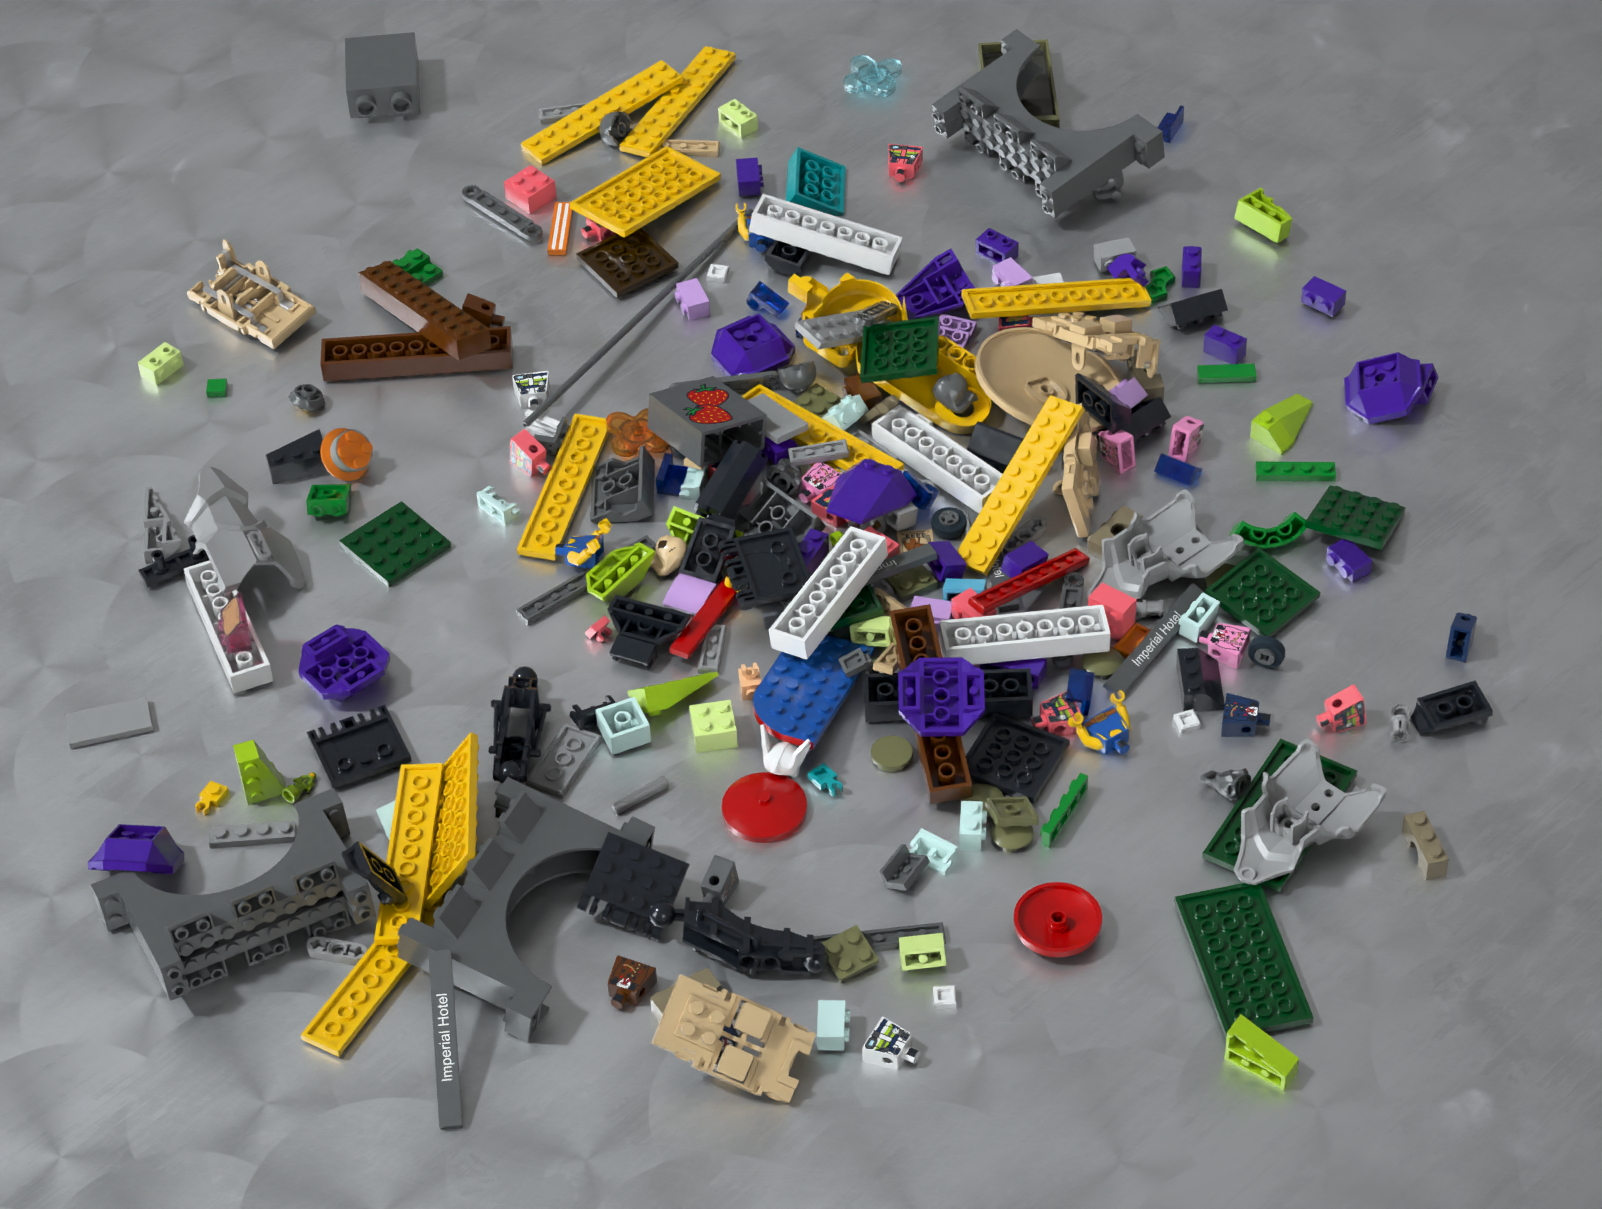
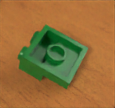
M418 248L413 251H407L400 260L395 259L392 261L426 286L443 276V270L430 262V256Z
M351 484L312 485L306 500L307 514L316 517L330 514L333 516L347 514Z

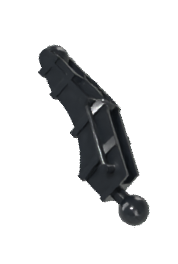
M527 666L519 667L512 676H509L508 686H504L501 700L491 701V708H494L493 746L489 747L488 752L489 754H496L494 755L493 779L502 784L507 777L520 783L527 782L531 758H540L541 749H538L546 713L551 711L550 704L540 703L537 674L532 668ZM511 708L529 709L526 738L520 736L508 737Z
M686 897L685 910L675 909L670 902L660 900L653 903L648 912L650 922L659 928L668 927L674 921L684 922L682 943L693 947L695 952L701 951L707 954L708 957L716 958L735 967L736 970H741L740 972H747V969H749L751 975H756L758 970L778 969L780 975L800 974L810 977L811 973L821 974L829 963V955L825 946L815 941L814 935L807 934V937L791 932V928H784V931L752 924L751 917L744 916L743 920L727 909L720 902L719 898H712V903L690 901V897Z

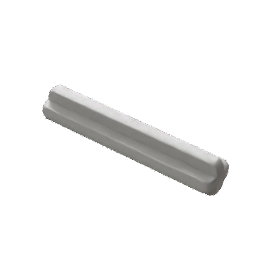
M664 776L657 778L612 803L613 810L616 814L622 813L669 786L668 780Z

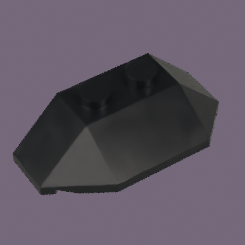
M619 595L614 596L608 607V613L618 635L651 643L655 646L683 632L691 618V614Z

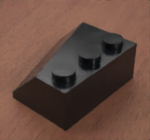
M320 429L265 455L273 484L328 472L321 459L323 439Z

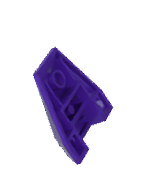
M949 249L935 257L896 294V297L902 308L903 299H905L908 320L921 319L965 306L961 296L962 289H974L975 287L963 270L953 250Z
M864 459L845 470L837 478L826 512L859 524H864L908 505L916 497V492L901 470L895 469L890 465L878 463L872 459Z

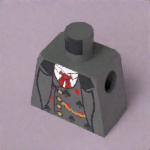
M714 855L701 883L704 897L702 902L712 903V898H719L720 902L724 906L726 905L739 884L734 861Z

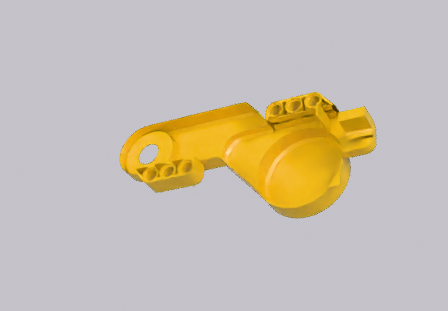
M845 273L839 280L840 284L828 291V287L810 276L800 278L793 274L788 280V293L806 304L801 313V320L858 311L877 302L880 303V301H887V303L890 302V304L898 305L897 313L887 319L892 322L908 320L905 299H903L902 308L896 295L880 283L856 279L849 273ZM939 335L938 374L873 382L941 428L955 434H972L978 421L986 424L989 420L991 399L977 379L975 373L976 356L943 335ZM803 336V342L807 347L840 368L849 366L856 358L857 370L860 373L862 342L818 350ZM954 373H959L966 379L968 383L967 390L976 393L978 401L972 403L974 411L970 416H956L935 398L933 387L938 379Z

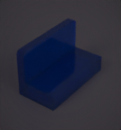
M1180 105L1175 114L1167 112L1157 127L1163 131L1164 142L1171 143L1183 124L1184 106Z
M664 454L656 477L657 494L679 497L680 488L684 483L688 467L673 465V454Z
M1161 453L1154 472L1191 486L1196 472H1201L1202 468Z
M1070 669L1066 700L1081 703V714L1088 716L1095 673Z

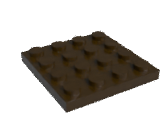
M642 228L625 238L615 234L576 253L577 260L616 298L679 268L678 262Z

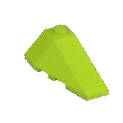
M1297 393L1263 410L1251 422L1250 438L1282 455L1294 444L1313 402Z
M718 671L691 676L682 680L668 681L664 684L628 690L627 693L630 698H636L643 713H648L649 717L660 715V710L668 709L717 677Z

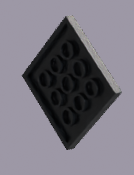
M993 712L965 756L970 778L974 782L991 785L998 788L1001 792L1014 797L1027 796L1030 803L1034 804L1070 746V740Z

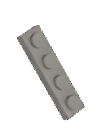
M295 820L210 827L209 830L210 849L294 842L296 838Z

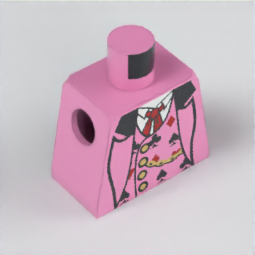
M1185 416L1174 424L1168 456L1186 463L1201 443L1204 423L1199 419Z
M1109 430L1100 431L1096 437L1098 442H1100L1102 458L1119 474L1136 466L1134 439L1131 434L1123 430H1119L1114 434Z
M824 462L815 463L802 477V492L799 494V498L803 503H808L834 486L841 473Z
M1219 623L1216 625L1213 633L1202 630L1199 642L1208 645V654L1223 664L1237 669L1250 643L1251 628Z

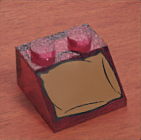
M241 592L237 593L221 609V619L218 620L219 631L224 633L220 634L222 647L226 646L228 654L252 650L248 620Z

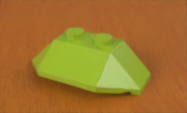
M673 506L666 526L671 536L681 538L688 546L698 518L701 516ZM736 530L734 538L742 537L744 533Z
M640 542L634 544V546L611 551L586 574L588 593L602 601L612 602L615 595L625 597L645 578L655 556V551Z

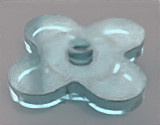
M866 55L855 56L850 60V70L852 73L844 77V89L849 93L865 94L866 91L873 92V95L879 97L891 96L896 91L894 78L901 75L902 64L900 61L892 58L875 62Z

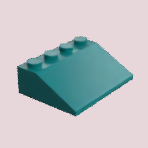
M797 147L788 161L786 201L833 216H843L846 166Z

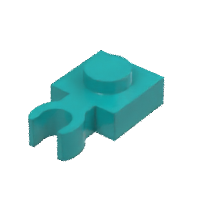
M825 763L807 773L808 779L820 790L827 788L831 796H836L835 788L843 792V784L837 781V774Z

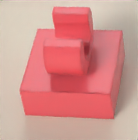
M606 615L590 626L585 634L589 639L595 636L599 643L603 642L604 637L601 633H605L607 637L612 634L611 629L606 627L610 620Z

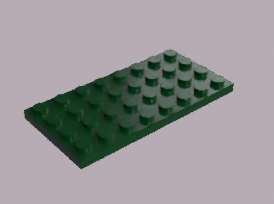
M1283 739L1278 741L1203 851V859L1234 872L1241 846V812L1243 809L1253 807L1263 795L1261 789L1263 772L1272 776L1296 751L1297 745ZM1320 755L1325 780L1346 793L1357 777V770ZM1312 844L1303 850L1292 873L1275 877L1261 884L1281 892Z
M1241 883L1175 896L1174 903L1225 1039L1228 1030L1240 1014L1265 1033L1313 1023V1014L1261 883L1257 885Z

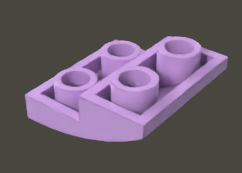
M941 313L939 317V335L947 337L965 349L976 330L977 322Z
M679 573L662 604L666 608L695 616L715 591L717 584Z

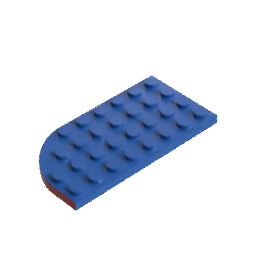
M826 635L807 660L781 652L753 695V713L759 725L764 724L766 731L770 735L784 742L801 746L809 738L811 745L809 749H814L863 672L861 671L847 678L838 659L858 648H861L864 654L868 653L872 658L874 648Z

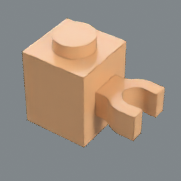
M753 663V667L746 668L745 664H743L738 669L742 701L753 700L755 690L761 683L759 666H757V663Z

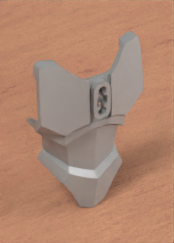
M211 466L200 470L198 473V492L184 519V524L192 529L197 540L193 554H199L203 549L206 551L218 576V587L223 593H228L238 589L244 577L255 565L277 566L288 577L290 586L302 589L306 579L292 542L279 532L268 527L264 520L258 522L248 509V492L221 470Z
M1186 489L1175 495L1173 501L1146 519H1142L1137 512H1134V517L1128 528L1113 538L1102 539V569L1088 590V597L1103 582L1137 599V602H1139L1146 593L1148 586L1166 578L1173 582L1180 577L1204 578L1209 576L1244 547V540L1237 534H1232L1228 539L1215 542L1205 538L1196 530L1195 499Z
M1304 739L1299 743L1296 751L1272 776L1263 772V782L1261 785L1263 795L1253 807L1242 810L1241 846L1234 867L1235 874L1241 882L1257 885L1275 877L1292 873L1303 850L1313 842L1321 845L1331 839H1350L1354 837L1383 802L1387 789L1373 783L1369 788L1351 793L1342 792L1325 780L1320 760V749L1310 739Z

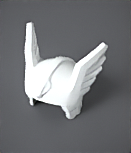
M760 725L764 767L773 774L788 775L795 779L799 775L800 765L803 763L811 746L809 738L799 748L794 744L784 741L772 743L770 742L765 725Z

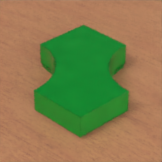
M1167 266L1150 271L1152 280L1145 288L1152 300L1151 304L1167 299L1168 293L1166 288L1175 282L1174 274Z

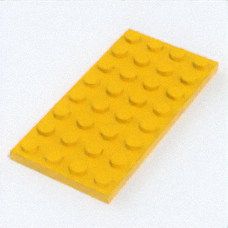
M666 146L571 201L570 209L625 238L721 180V173Z
M472 732L469 733L443 764L444 774L424 906L428 909H431L436 902L438 903L441 900L444 892L452 887L457 877L463 875L469 860L477 856V851L475 850L477 841L476 827L478 824L476 812L478 810L477 781L479 775L477 774V767L479 764L478 735Z

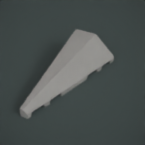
M145 487L143 553L146 564H153L151 557L153 551L161 550L164 559H166L179 549L182 542L181 538L177 535L176 529L173 528L166 511L160 505L158 497L154 494L153 488Z

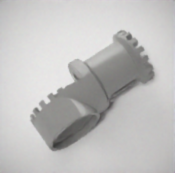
M1142 600V602H1136L1135 622L1141 618H1146L1147 615L1163 617V600Z
M1405 704L1394 705L1391 710V724L1393 725L1391 739L1396 740V742L1399 741V743L1410 738V733L1408 732L1411 719L1410 708ZM1398 712H1404V713H1406L1407 715H1402V714L1395 715V714L1398 713Z

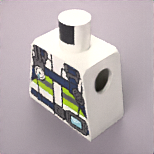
M548 371L512 375L514 392L522 409L529 408L535 411L549 397L550 382Z
M882 1017L862 1047V1056L864 1062L896 1070L899 1069L904 1059L915 1064L919 1058L920 1051L911 1048L912 1035L910 1032Z

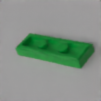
M1255 363L1197 365L1198 383L1255 382L1257 378Z

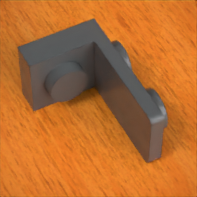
M562 417L554 437L535 434L534 438L546 449V455L557 456L570 426L567 425V417Z
M861 648L838 659L847 678L864 669H867L869 674L879 673V671L873 670V661L868 653L864 654Z

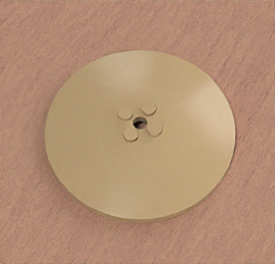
M1019 327L996 332L981 344L975 359V373L985 393L1004 411L1030 425L1034 423L1050 395L1076 404L1075 374L1077 373L1094 379L1108 391L1121 382L1116 371L1101 355L1086 351L1085 367L1082 370H1076L1072 364V345L1062 342L1061 339L1053 337L1052 334L1043 332L1038 328ZM1078 353V363H1080V355H1079V353ZM1090 416L1091 432L1105 428Z

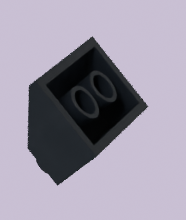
M1222 289L1158 307L1159 312L1170 327L1177 326V329L1189 326L1188 322L1194 321L1195 324L1206 321L1205 317L1211 316L1212 319L1223 316L1222 312L1228 311Z
M1079 373L1075 374L1076 404L1082 403L1085 412H1089L1091 417L1112 434L1131 424L1132 411L1127 404L1120 401L1116 395L1110 393L1094 379Z
M1161 397L1146 400L1131 408V424L1121 430L1131 434L1134 444H1136L1139 437L1144 438L1152 433L1151 430L1153 428L1158 429L1166 424L1165 421L1171 418V415ZM1106 428L1101 429V430H1099V432H1100V431H1107V429H1106Z
M978 421L967 450L1003 474L1024 438Z
M1199 648L1177 649L1176 667L1183 712L1191 709L1194 711L1224 710L1225 703L1218 660Z

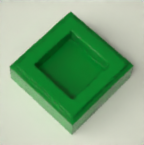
M227 378L208 379L207 397L226 396Z

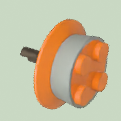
M334 429L324 437L321 444V459L325 468L332 476L342 481H354L360 478L366 472L373 458L372 444L358 430Z

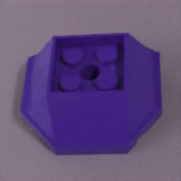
M758 313L718 329L711 351V359L726 376L775 371L790 363L795 353V345L775 324L769 323Z
M1396 352L1356 362L1350 375L1344 378L1347 410L1362 418L1368 424L1407 416L1412 410V406L1423 394L1422 365L1420 360L1411 359Z
M336 624L302 645L299 677L323 700L331 699L342 703L377 682L385 675L391 659L390 653L366 631L345 628V626Z
M962 657L919 658L906 669L904 668L898 672L899 715L921 737L964 736L985 713L984 671L978 667L976 668Z
M119 824L104 840L95 855L88 861V870H125L174 874L184 862V852L176 845L165 826Z

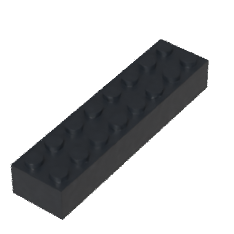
M1031 668L982 670L984 671L985 713L980 718H990L993 712L1006 717L1033 716ZM886 673L864 674L865 722L903 721L904 719L899 715L898 673H893V675Z

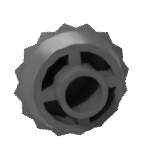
M311 384L298 385L288 396L293 406L306 411L320 410L325 404L322 392Z

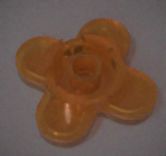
M648 408L641 410L636 416H631L624 412H613L606 418V429L616 435L612 440V450L618 456H633L637 454L642 445L648 452L663 453L670 446L647 428Z

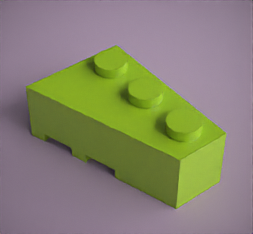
M1262 188L1238 200L1234 219L1276 243L1289 237L1292 217L1281 206H1276L1273 203V199L1264 194Z
M254 740L233 745L241 784L248 805L281 796L282 790L287 787L284 776L275 768L273 762L269 761Z
M1240 1014L1227 1032L1224 1060L1282 1090L1286 1089L1298 1072L1299 1058L1242 1014Z

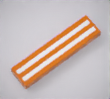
M555 202L547 250L548 255H566L573 214V210L570 209V202Z

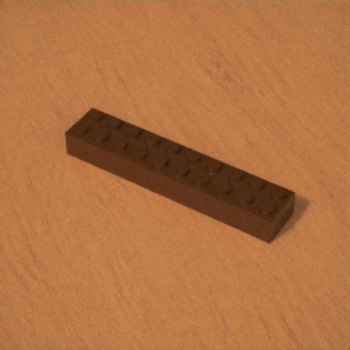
M384 261L380 265L368 267L358 272L360 289L364 295L458 361L491 349L488 327L393 262Z
M511 326L489 328L491 349L460 361L418 332L325 338L321 341L320 365L323 381L513 369Z
M930 604L889 611V624L900 671L904 668L906 669L919 658H943ZM913 729L929 803L936 804L972 797V782L961 736L921 737Z

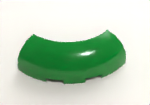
M1293 512L1286 516L1278 526L1267 529L1252 526L1242 520L1233 526L1229 537L1232 534L1240 535L1244 540V545L1248 547L1275 548L1299 537L1307 529L1305 528L1306 519Z

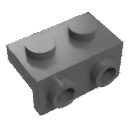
M901 844L879 873L887 888L907 891L930 861L927 855L912 854L905 844Z

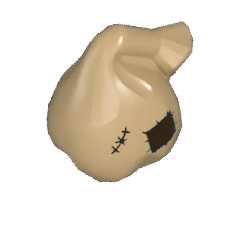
M669 535L660 537L657 541L655 556L650 567L659 576H666L680 568L688 548L686 542L681 538Z

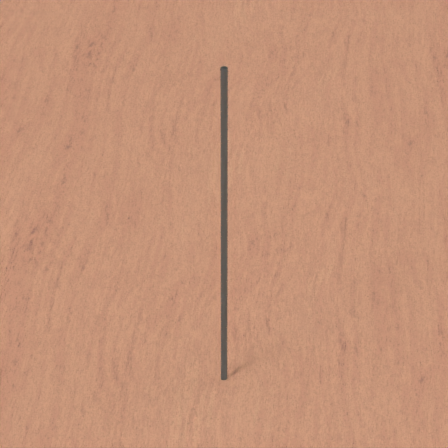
M749 208L744 214V216L746 217V214H752L753 210ZM738 220L725 230L522 422V426L528 428L676 288L677 283L682 282L725 242L738 229Z

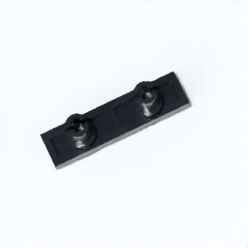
M191 535L188 538L190 549L164 559L161 550H155L151 553L153 564L138 570L147 588L184 573V568L209 561V557L204 549L199 554H193L197 541L195 535Z

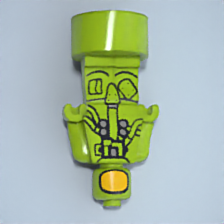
M310 772L308 775L294 778L293 782L295 783L288 785L282 790L284 799L289 803H294L304 791L309 793L310 789L314 786L313 781L317 778L316 773Z

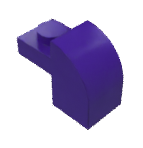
M1123 254L1117 257L1107 267L1114 279L1132 278V280L1143 287L1149 282L1143 269L1146 264L1131 254Z

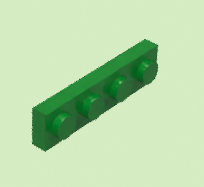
M1256 461L1255 464L1256 481H1336L1335 462Z
M1080 773L1076 780H1072L1067 794L1062 795L1058 808L1053 809L1050 820L1047 824H1043L1040 831L1043 846L1050 848L1088 790V775Z

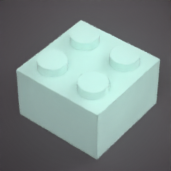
M635 697L596 709L597 727L612 755L651 742L650 725Z

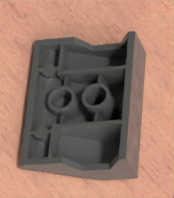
M643 445L639 448V456L624 462L611 458L595 465L592 472L590 521L592 523H599L605 518L609 522H632L653 515L655 460Z
M764 478L761 480L758 495L750 504L742 505L733 519L735 520L737 530L744 533L743 536L792 527L798 545H800L810 528L822 532L826 527L817 515Z

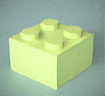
M731 700L689 705L696 753L738 747L737 730Z

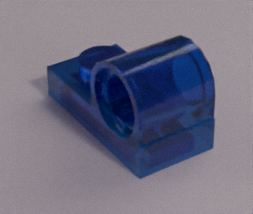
M761 281L757 283L746 299V304L751 310L757 312L764 307L777 318L790 304Z
M905 470L903 474L916 492V497L911 502L918 509L930 510L940 493L939 490L928 483H922L910 471Z

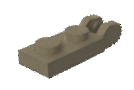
M891 395L871 408L859 418L861 424L863 425L868 421L873 423L878 418L887 414L891 408L899 404L897 397Z

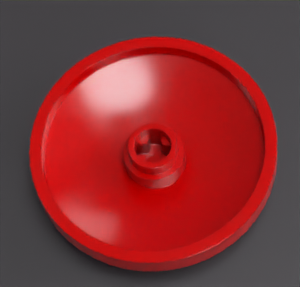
M771 772L753 773L738 779L727 789L722 799V816L728 829L736 836L755 843H771L791 836L801 827L807 814V800L800 785L785 775H777Z
M1050 882L1033 887L1018 900L1014 909V929L1020 941L1032 951L1049 957H1068L1079 954L1094 944L1102 929V912L1097 900L1083 888L1070 883Z

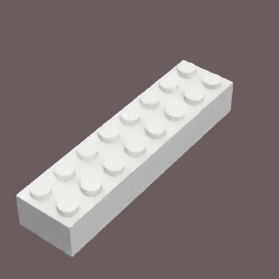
M766 194L762 195L755 207L749 228L750 232L757 235L766 236L776 241L785 242L792 246L804 248L811 252L820 253L827 257L839 259L846 263L858 265L886 275L891 273L899 256L903 237Z
M898 405L872 423V439L977 513L981 512L1003 475L901 405Z
M850 526L769 629L771 648L807 660L888 556L886 537Z
M210 560L184 568L187 586L233 693L235 694L273 681L269 661L237 589L228 593H223L218 587V576ZM237 595L240 623L226 637L223 631V616L221 612Z
M1103 605L939 621V640L943 658L962 657L972 665L1110 651L1111 633Z

